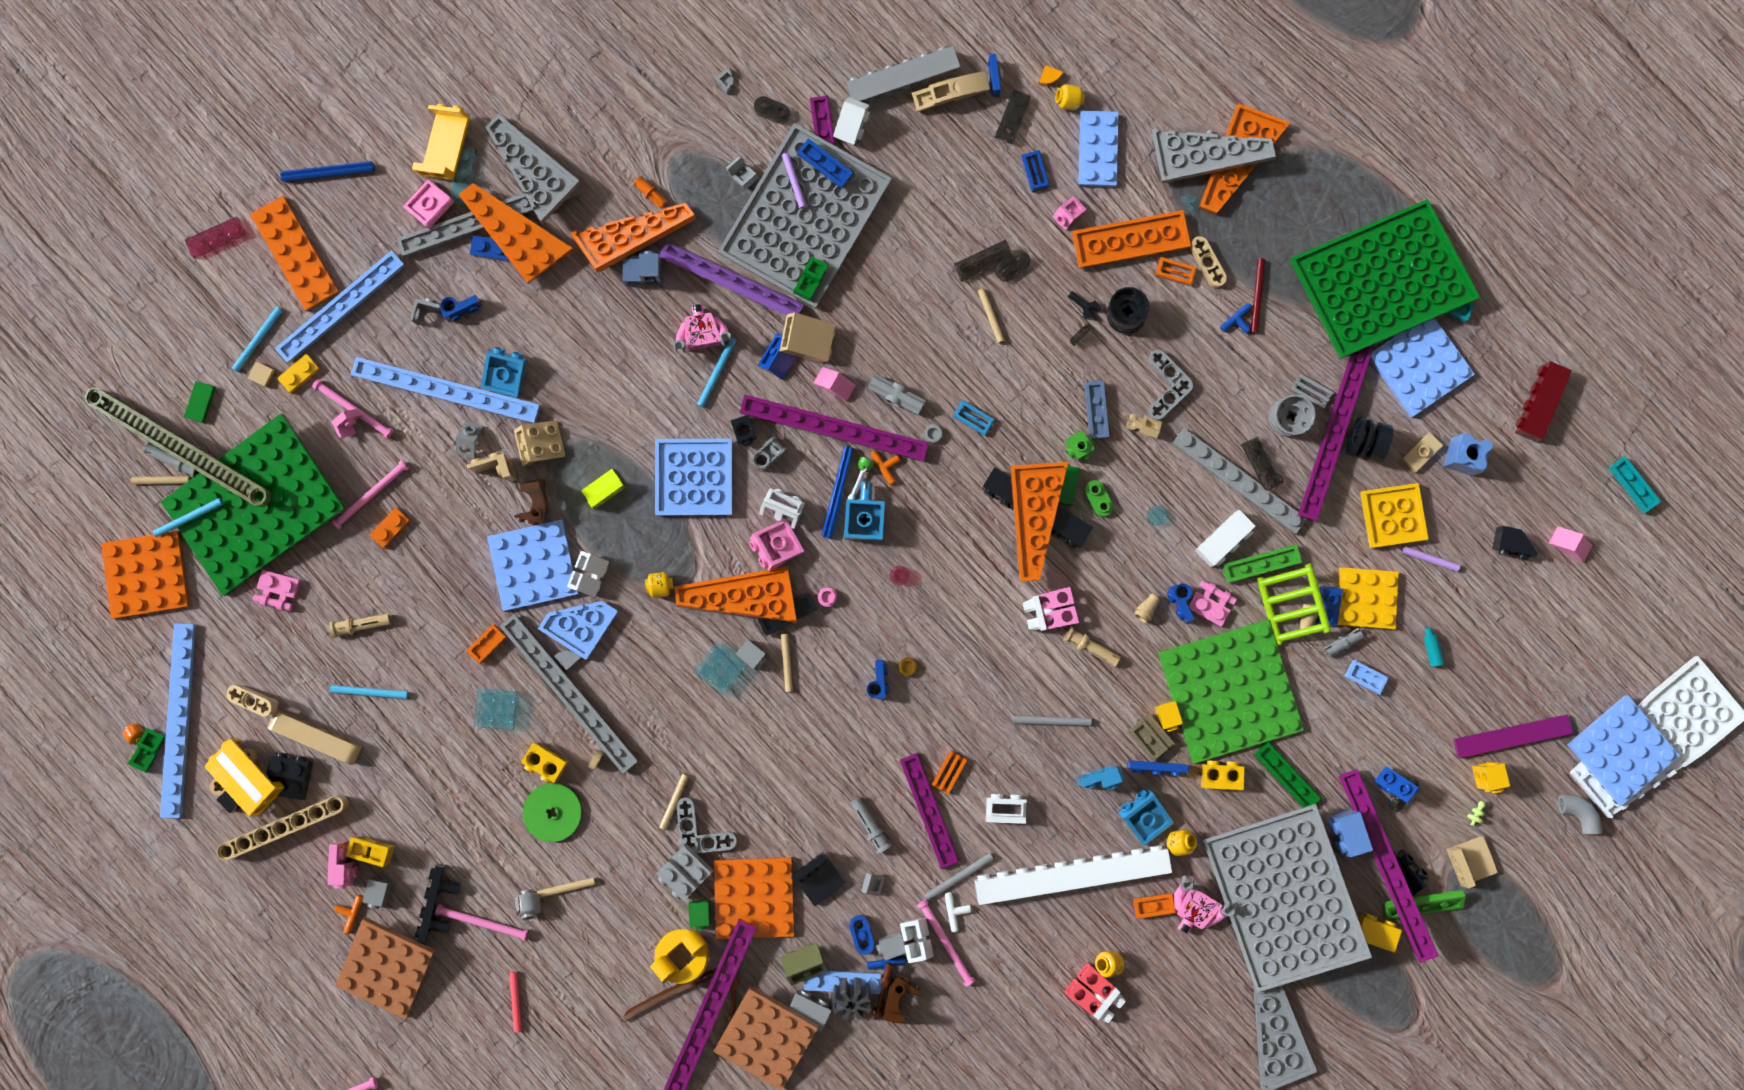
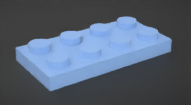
M1081 111L1078 186L1116 187L1118 112Z

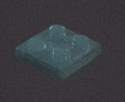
M716 641L693 673L725 695L747 664Z
M478 688L474 727L514 730L518 691Z

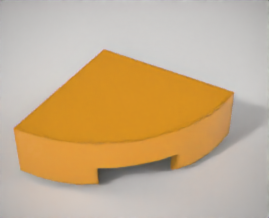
M1045 65L1038 84L1045 86L1054 83L1060 79L1063 72Z

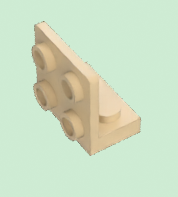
M556 420L523 424L514 430L522 467L531 466L537 461L565 457L562 438Z
M501 452L490 454V458L484 460L482 458L473 459L471 464H467V469L475 473L496 467L498 475L502 476L505 480L509 482L518 480L512 458L501 454Z
M1483 836L1446 849L1462 887L1469 889L1476 886L1475 881L1497 873L1496 866Z

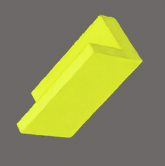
M611 469L581 490V492L588 500L589 505L595 510L626 487L614 470Z

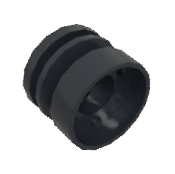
M1124 287L1117 290L1112 295L1107 309L1109 326L1121 334H1132L1141 329L1149 312L1147 296L1141 290L1134 287ZM1125 311H1129V316H1125Z
M1358 417L1348 436L1347 455L1354 456L1356 454L1357 458H1362L1366 452L1367 461L1378 464L1382 463L1392 442L1393 426L1378 422L1374 427L1372 419L1366 421L1365 417Z

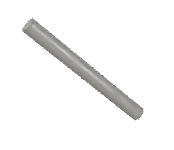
M1014 716V724L1091 726L1092 723L1091 718Z
M988 853L924 894L928 901L991 862L994 860L992 855Z

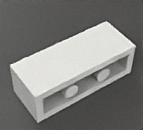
M1237 510L1194 551L1210 567L1215 564L1219 566L1226 560L1224 556L1228 552L1233 553L1240 546L1238 543L1242 539L1246 540L1254 533L1252 529L1255 525L1240 510Z

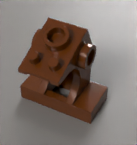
M545 479L519 484L521 492H525L531 497L532 507L530 511L518 513L514 517L519 518L518 522L522 523L525 520H528V523L532 525L544 523L549 510L545 491Z
M902 976L900 979L897 977L888 988L882 1020L903 1024L904 1015L899 1010V1000L904 994L920 996L922 994L918 991L920 987L915 985L913 988L911 986L912 982ZM897 986L902 989L900 994L895 991Z

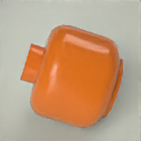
M137 723L131 724L125 728L123 736L129 744L134 745L138 743L145 730Z

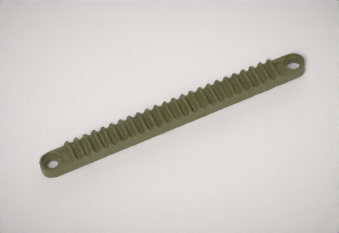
M91 388L86 392L85 401L89 406L242 499L259 507H265L270 503L271 493L268 489L196 447V445L191 444L189 441L101 389ZM99 393L100 398L98 402L94 403L93 396ZM259 492H263V500L257 502L256 495Z

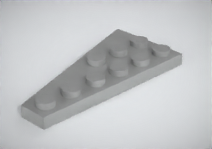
M497 114L486 126V129L541 224H543L581 183L501 115Z
M1151 129L1162 184L1276 159L1272 139L1255 137L1237 138L1231 135L1225 137L1218 136V134L1177 133L1171 130L1165 132Z
M1253 985L1261 1090H1274L1316 1073V1067L1282 985L1257 993Z

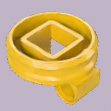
M685 929L671 931L659 941L655 950V962H653L650 968L662 983L667 981L676 984L691 983L704 973L708 965V944L696 929L690 931ZM683 943L695 958L680 971L669 958V955Z

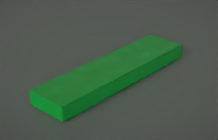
M1269 741L1253 754L1302 808L1317 804L1321 800V797Z

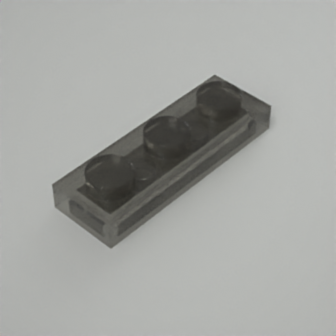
M1003 240L954 265L960 281L964 282L1012 259V254L1008 242Z

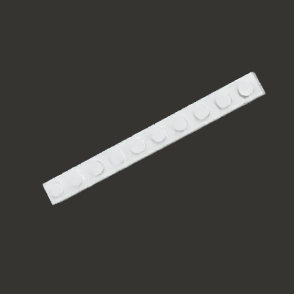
M1162 845L1151 846V850L1143 851V848L1131 850L1129 854H1124L1121 851L1112 853L1111 857L1096 855L1093 856V860L1086 861L1085 858L1074 859V863L1066 864V861L1054 863L1055 866L1051 867L1043 864L1035 866L1036 869L1028 870L1027 867L1016 869V873L1009 874L1008 871L997 872V876L992 877L989 874L978 875V879H974L977 901L979 905L1172 873L1168 849L1162 848Z

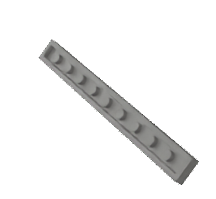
M578 187L566 200L582 195L580 187ZM524 193L501 201L523 216L535 212ZM470 212L433 225L430 229L424 228L396 239L401 254L405 258L479 232L485 228L474 214Z
M513 614L499 626L622 774L635 765L638 759L518 616Z

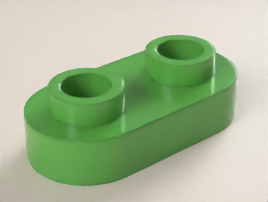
M1097 480L1087 483L1084 492L1093 511L1100 517L1108 516L1113 510V504L1103 484ZM1093 486L1098 488L1097 493L1092 492ZM1102 503L1106 504V510L1100 508Z

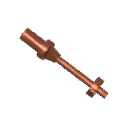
M886 963L884 974L880 977L882 981L881 993L877 1008L874 1007L871 1011L874 1015V1020H877L878 1016H883L884 1011L880 1008L885 989L892 982L891 974L894 967L892 963Z
M739 968L731 984L732 1012L731 1015L727 1016V1020L732 1019L736 1010V990L740 984V979H738Z

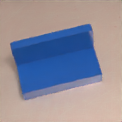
M776 333L757 366L783 380L797 356L780 352L783 335Z

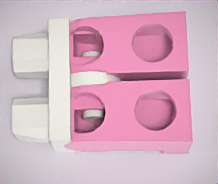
M1070 587L1034 596L1032 599L1022 603L1025 613L1031 611L1036 613L1037 618L1027 620L1029 630L1040 629V631L1079 623L1075 606L1056 610V608L1074 604Z

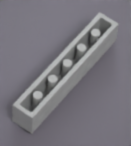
M944 46L931 54L926 52L920 55L919 58H909L901 64L888 65L884 70L878 72L874 70L867 73L866 76L853 77L846 82L847 91L850 98L865 104H871L959 74L960 64L954 47Z

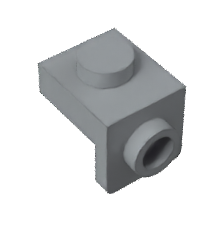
M740 156L726 167L732 179L744 190L759 179L758 175L745 164Z

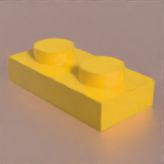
M305 354L277 379L292 394L316 374L320 368L308 354Z

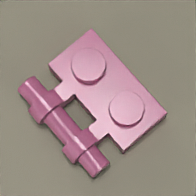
M262 570L257 588L264 591L262 595L254 594L253 601L265 607L267 605L276 607L280 611H291L293 604L288 603L287 600L288 597L296 598L301 580ZM272 592L280 594L278 600L270 598Z
M1202 580L1199 587L1205 589L1203 595L1195 592L1188 607L1195 614L1222 627L1231 611L1224 607L1226 602L1234 605L1237 598L1231 596L1230 592L1222 591L1215 587L1216 585L1212 582L1208 583ZM1211 593L1220 598L1218 603L1209 598Z

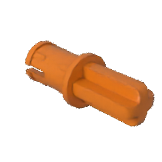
M639 176L635 180L634 186L645 195L646 199L649 198L660 209L667 204V200L656 190V187H652L643 176Z

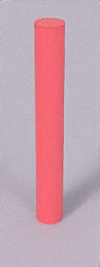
M517 971L509 973L514 1032H521Z

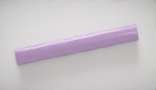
M784 153L782 158L799 208H805L807 205L789 153Z
M1407 546L1403 548V554L1456 572L1460 569L1459 564Z

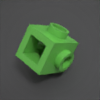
M1083 430L1069 437L1064 442L1067 447L1066 452L1071 459L1074 458L1075 461L1081 459L1083 462L1092 456L1091 452L1094 450L1093 446L1095 444L1089 435H1085Z

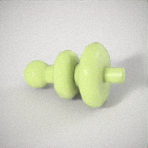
M1484 801L1478 803L1477 809H1472L1474 815H1467L1472 820L1471 825L1473 826L1476 822L1483 823V820L1479 817L1485 815L1482 811L1486 806Z

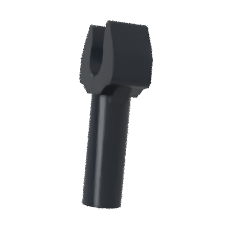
M1073 291L1068 295V298L1083 309L1082 317L1085 319H1095L1089 312L1091 308L1100 313L1101 308L1096 301L1087 303Z

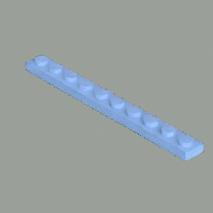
M359 357L355 358L351 375L357 378L529 423H536L540 410V405Z
M174 623L160 817L182 818L196 624Z

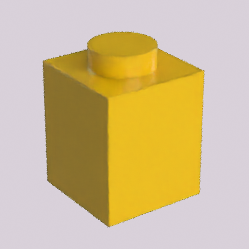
M1176 701L1154 707L1161 728L1167 729V732L1179 729L1178 725L1183 724Z

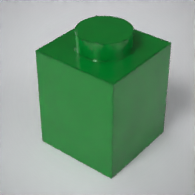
M710 900L690 901L688 903L689 926L695 927L696 930L706 929V926L711 924Z

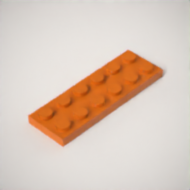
M284 196L250 214L307 312L340 293Z
M1183 210L1072 231L1079 269L1191 247Z

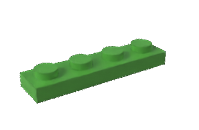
M1296 544L1222 564L1226 582L1229 583L1302 563Z
M1463 890L1419 897L1413 896L1421 915L1464 908L1466 897ZM1392 900L1385 903L1384 915L1386 920L1400 918Z

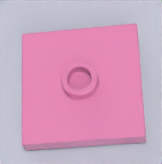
M428 179L403 207L425 227L430 229L454 201Z

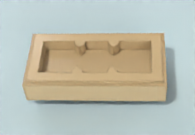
M1428 432L1401 460L1415 473L1443 445Z

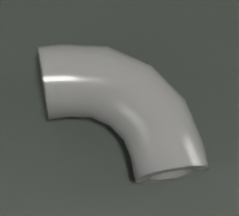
M1559 795L1558 809L1560 813L1571 814L1577 817L1581 824V833L1603 834L1600 816L1592 804L1578 796Z

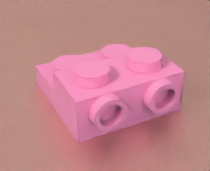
M787 519L753 533L749 542L751 549L754 552L757 551L760 556V565L763 568L766 567L768 571L785 564L786 561L804 552Z
M340 841L329 845L327 885H334V888L352 886L353 881L358 876L356 861H348L349 857L345 856L349 841Z

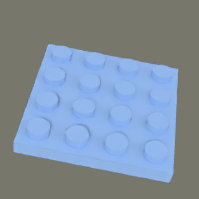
M1436 319L1396 335L1374 350L1370 357V361L1410 417L1415 416L1474 375V372Z
M655 439V515H732V439Z
M563 520L487 536L503 611L579 595V591L567 587L574 568Z
M1624 695L1567 744L1620 806L1626 803L1680 756L1628 695Z

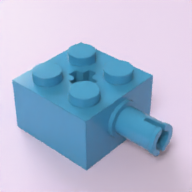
M861 482L860 499H846L844 540L883 541L885 501L872 500V482H868L867 490L866 482ZM863 516H867V520H870L866 525H862V522L859 521V519H863Z

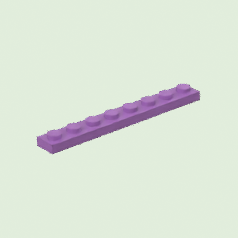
M669 242L660 252L659 256L667 262L674 263L687 271L696 273L702 278L709 279L719 286H724L737 294L746 296L752 301L759 302L786 316L794 312L801 314L804 304Z

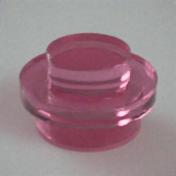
M895 566L891 569L889 576L894 584L902 585L908 580L909 574L905 567Z

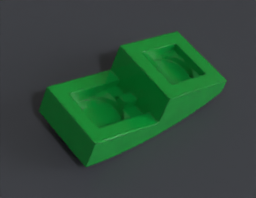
M811 257L793 293L811 301L829 265Z
M147 728L136 744L138 748L129 760L128 765L147 774L161 749L165 736Z

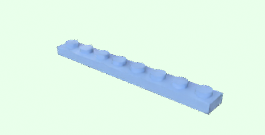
M391 250L275 348L276 351L290 364L405 267L403 262Z

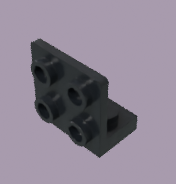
M821 852L791 875L794 883H798L814 906L845 884L844 879L824 852Z

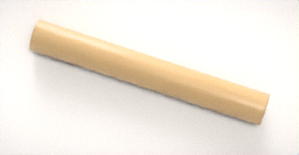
M985 288L978 290V294L998 343H1002L1005 339Z
M132 477L131 484H185L191 480V477Z
M781 634L785 692H792L789 634Z
M682 773L659 826L660 829L667 830L688 781V775Z
M594 877L538 890L537 893L540 895V898L593 886L596 885Z

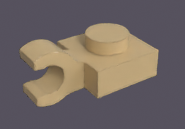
M1130 414V421H1127L1126 428L1130 430L1139 428L1140 433L1157 439L1162 421L1145 415L1141 418L1136 414Z

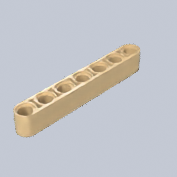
M342 795L330 797L222 843L217 848V856L221 860L226 861L254 851L345 812L349 807V800ZM336 800H339L341 803L339 810L334 805ZM318 807L323 810L321 817L316 813ZM300 815H302L305 819L303 825H301L298 821ZM282 823H284L287 828L285 833L282 832L280 829ZM264 830L268 833L267 840L262 836ZM246 838L250 841L249 848L244 844ZM228 846L232 849L230 856L226 852Z

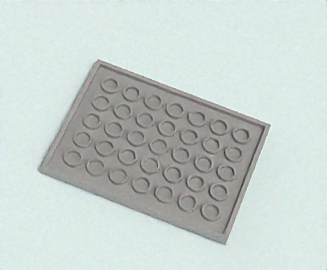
M794 123L718 250V254L816 309L891 183L892 178ZM808 138L853 172V176L842 189L797 155L798 150ZM784 153H789L807 205L805 208H799L782 158ZM811 257H814L828 264L829 267L811 301H808L794 294L793 291L802 277L803 270Z
M1316 804L1203 839L1224 902H1230L1228 909L1236 907L1234 915L1229 917L1256 993L1372 958Z

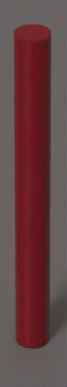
M1258 258L1250 331L1252 334H1258L1265 267L1264 258Z

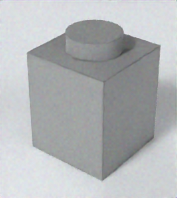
M748 639L735 654L753 669L756 667L760 669L767 660L764 658L767 654Z
M376 877L368 879L363 903H367L368 907L374 909L387 905L393 882Z
M901 931L878 939L879 944L876 947L879 956H884L885 960L906 953Z

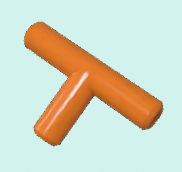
M877 450L872 451L870 455L888 484H894L896 480L889 471V468L900 462L899 456L895 455L884 462Z
M356 895L352 909L341 905H336L334 908V912L348 917L343 930L346 934H351L363 902L364 897L362 895Z

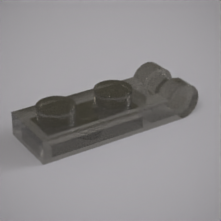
M1013 90L997 129L996 139L1000 140L1002 138L1007 140V143L1013 144L1030 101V95ZM1004 129L1011 130V133L1005 132Z
M1258 436L1241 444L1265 490H1271L1274 486H1279L1283 483V477L1277 474Z

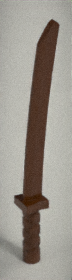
M716 969L703 973L697 980L691 983L677 984L626 1011L621 1021L624 1022L650 1006L685 989L695 988L700 982L713 978Z

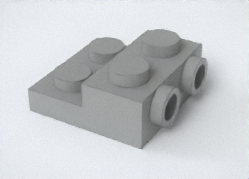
M685 843L656 874L659 876L658 880L662 885H668L673 890L672 894L676 899L685 901L714 870Z

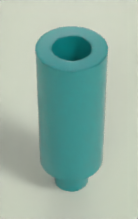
M1432 628L1424 629L1426 636L1423 637L1430 666L1444 665L1445 662L1437 634L1433 633Z

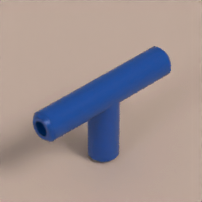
M1246 303L1223 323L1220 329L1226 332L1236 323L1244 333H1248L1251 328L1242 317L1252 309L1251 304Z
M906 957L867 962V967L869 970L884 968L885 970L886 963H892L894 966L906 964Z

